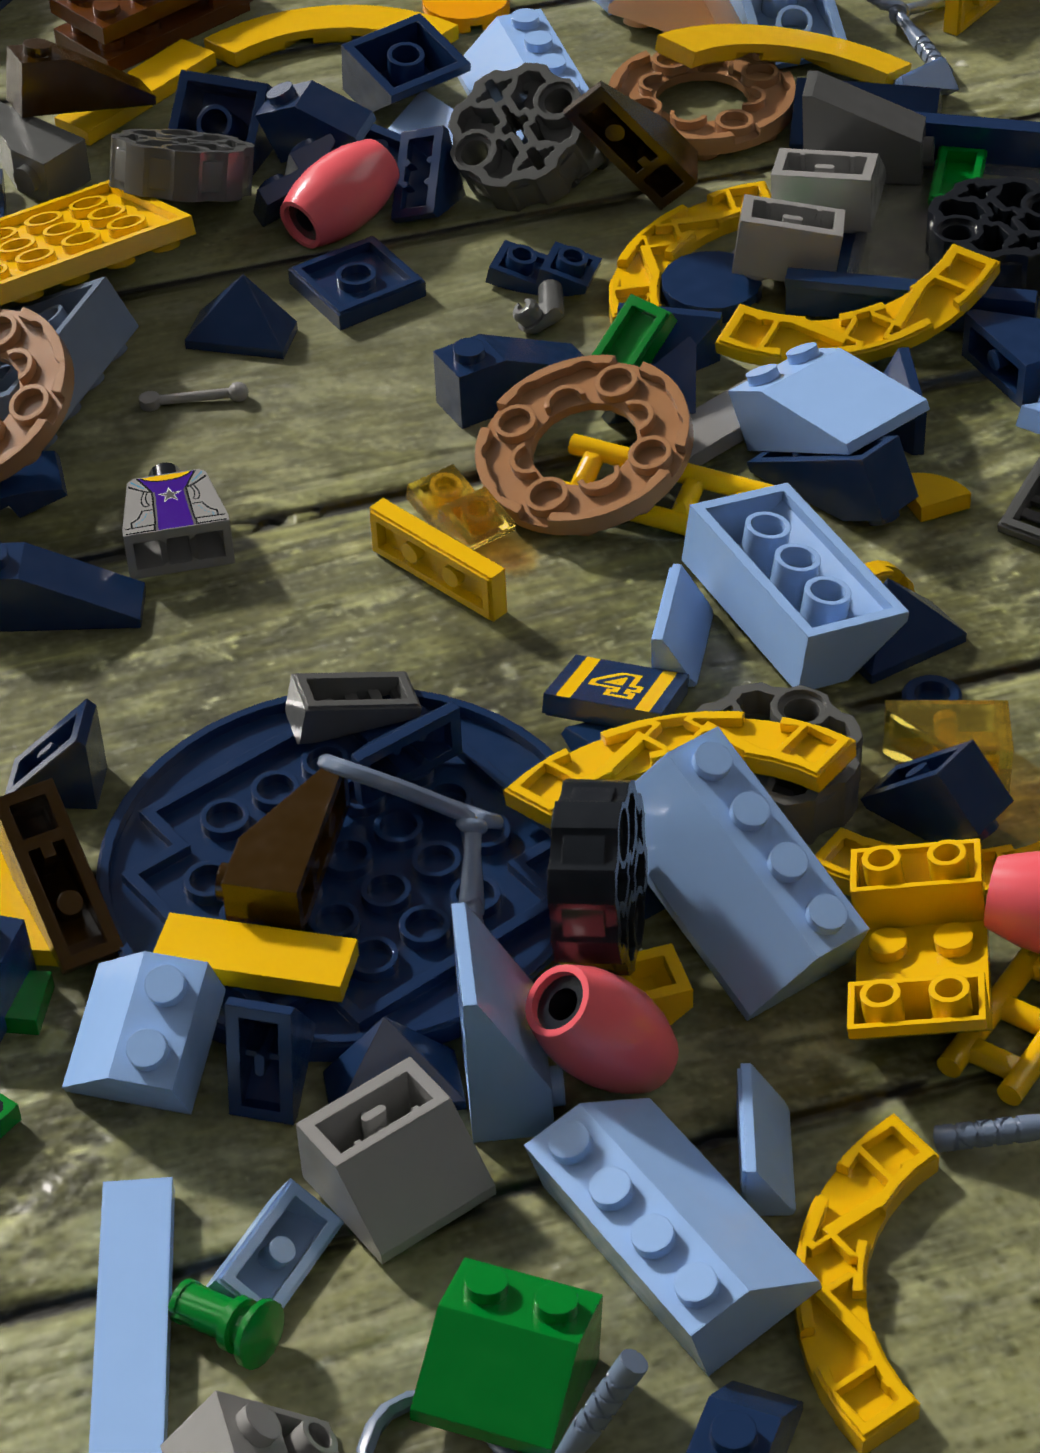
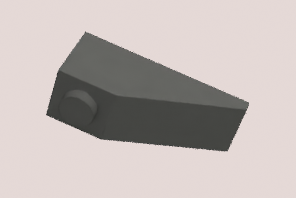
M0 102V163L18 191L42 202H47L69 194L91 180L84 138L34 116L22 118L12 106Z

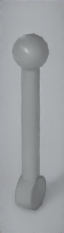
M234 382L229 388L159 395L155 391H145L139 395V404L143 411L151 412L157 410L160 405L226 398H230L234 402H242L247 398L249 390L244 383Z

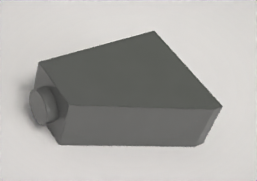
M808 70L802 95L803 149L879 153L886 168L885 184L921 185L924 166H933L935 137L926 136V116L820 71Z

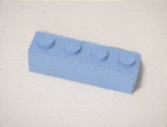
M522 8L515 10L512 14L497 16L463 55L471 63V71L458 76L468 96L473 90L474 83L494 70L507 71L515 69L525 62L547 65L550 72L560 78H570L581 96L589 90L541 9ZM517 131L516 135L519 136L523 144L528 143L527 138L524 137L522 132Z
M788 482L690 505L682 561L792 687L802 685L817 689L848 681L908 621L909 611Z
M718 726L667 752L635 781L637 793L642 795L645 812V840L648 861L647 883L747 1021L850 962L870 928Z
M650 1098L579 1103L524 1145L543 1187L708 1377L822 1288L817 1277Z

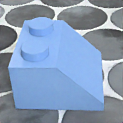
M147 951L98 963L62 1088L66 1092L191 1115L226 991L210 964L205 961Z

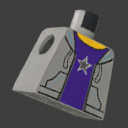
M160 463L150 470L148 477L132 479L127 483L122 533L130 578L139 579L235 563L229 514L206 471L201 469L180 471L172 463Z

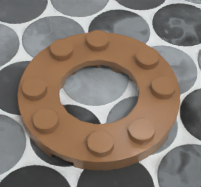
M645 50L624 62L614 72L609 82V86L665 118L698 151V160L702 161L712 160L719 154L738 152L775 140L777 135L792 120L796 83L791 72L781 71L776 67V62L761 61L759 53H749L734 61L715 62L691 69L657 52L650 57V54ZM717 81L740 90L748 101L743 102L741 110H725L720 112L715 120L707 121V115H701L693 120L678 118L675 115V110H670L669 115L662 110V103L657 98L666 89L679 83Z
M22 307L21 311L0 309V361L16 369L20 389L12 396L9 402L8 416L4 421L0 419V482L38 460L42 450L52 440L65 419L72 400L75 383L73 361L64 341L47 320L36 312Z
M615 355L582 356L564 360L540 369L509 389L496 402L499 410L487 428L482 426L480 428L475 445V463L480 481L489 501L505 518L523 528L539 533L590 536L598 531L625 523L638 515L648 513L673 488L689 462L694 442V430L683 393L678 385L660 369L644 361L640 367L617 363ZM588 410L612 411L627 418L636 428L637 441L633 443L628 451V460L621 467L619 465L614 466V472L599 481L585 483L581 479L577 481L578 485H569L557 477H543L535 467L533 455L539 439L553 424L569 415Z

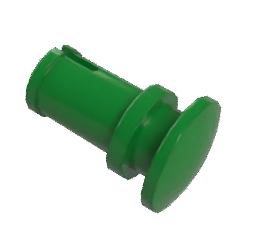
M192 1278L185 1279L176 1287L168 1306V1311L173 1313L169 1316L171 1321L179 1325H186L215 1338L220 1349L234 1354L237 1364L248 1370L258 1369L268 1361L279 1344L284 1328L285 1313L282 1305L277 1301L266 1298L257 1302L245 1295L231 1298L202 1285Z

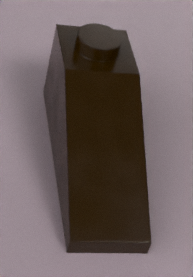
M31 38L24 40L22 45L7 46L6 100L22 118L156 105V95L140 78L41 38Z
M600 81L564 109L563 115L660 210L698 183V151L665 118L606 83Z
M319 769L238 838L229 863L222 862L220 864L215 882V896L218 901H224L227 921L305 931L350 806L347 778Z
M53 778L0 796L1 852L11 876L62 974L71 973L117 955L121 951L120 948L124 947Z

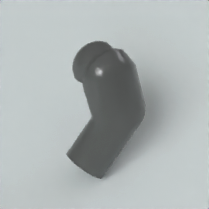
M548 279L539 285V304L536 300L527 298L525 299L526 305L524 308L519 303L515 305L513 318L519 323L518 328L527 334H538L563 319L565 314L563 287L557 280Z

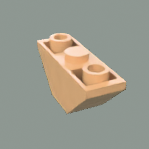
M614 0L608 6V13L624 18V24L635 28L652 27L662 30V33L690 26L742 24L729 0Z

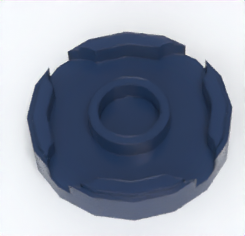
M699 251L681 256L668 264L661 275L662 302L666 307L722 312V323H726L730 320L740 303L749 307L754 303L759 304L762 298V281L732 273L733 253Z

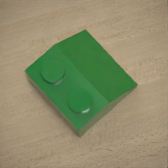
M464 1257L437 1307L410 1408V1420L522 1453H555L599 1361L603 1295Z

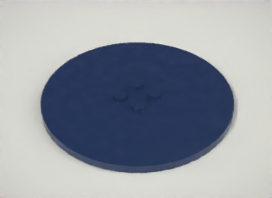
M414 690L422 707L420 716L452 701L460 707L463 753L409 782L451 799L501 815L504 823L501 829H488L481 837L485 899L484 925L531 981L535 983L545 971L561 965L560 963H555L552 951L550 911L547 903V869L550 859L551 829L506 806L503 790L526 771L554 754V752L526 729L495 712L449 696ZM390 695L382 696L383 699H391ZM287 696L253 705L213 722L182 740L161 756L139 777L124 796L109 822L101 843L97 863V884L123 943V947L120 948L121 951L115 955V958L142 951L153 952L169 912L226 920L224 901H218L215 896V882L220 864L222 862L229 863L238 838L321 769L317 764L319 756L330 754L352 762L351 755L370 740L412 720L327 741L297 744L286 716ZM348 779L350 806L305 932L355 938L358 940L359 956L343 1001L335 1002L223 985L226 991L212 1040L226 1045L225 1003L229 997L295 1007L315 1022L316 1029L309 1062H334L384 1016L441 1044L461 1037L451 904L459 903L464 857V832L460 831L456 826V819L390 793L362 806L356 801L354 781Z

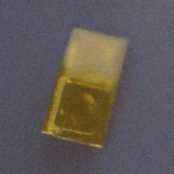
M454 464L407 484L406 499L431 526L472 550L515 531L516 523L486 487L475 491Z

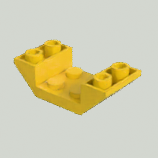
M980 838L941 840L938 842L894 846L879 845L871 848L851 849V902L870 929L856 950V981L848 982L847 1032L849 1039L869 1040L993 1031L989 930L984 927L986 892Z

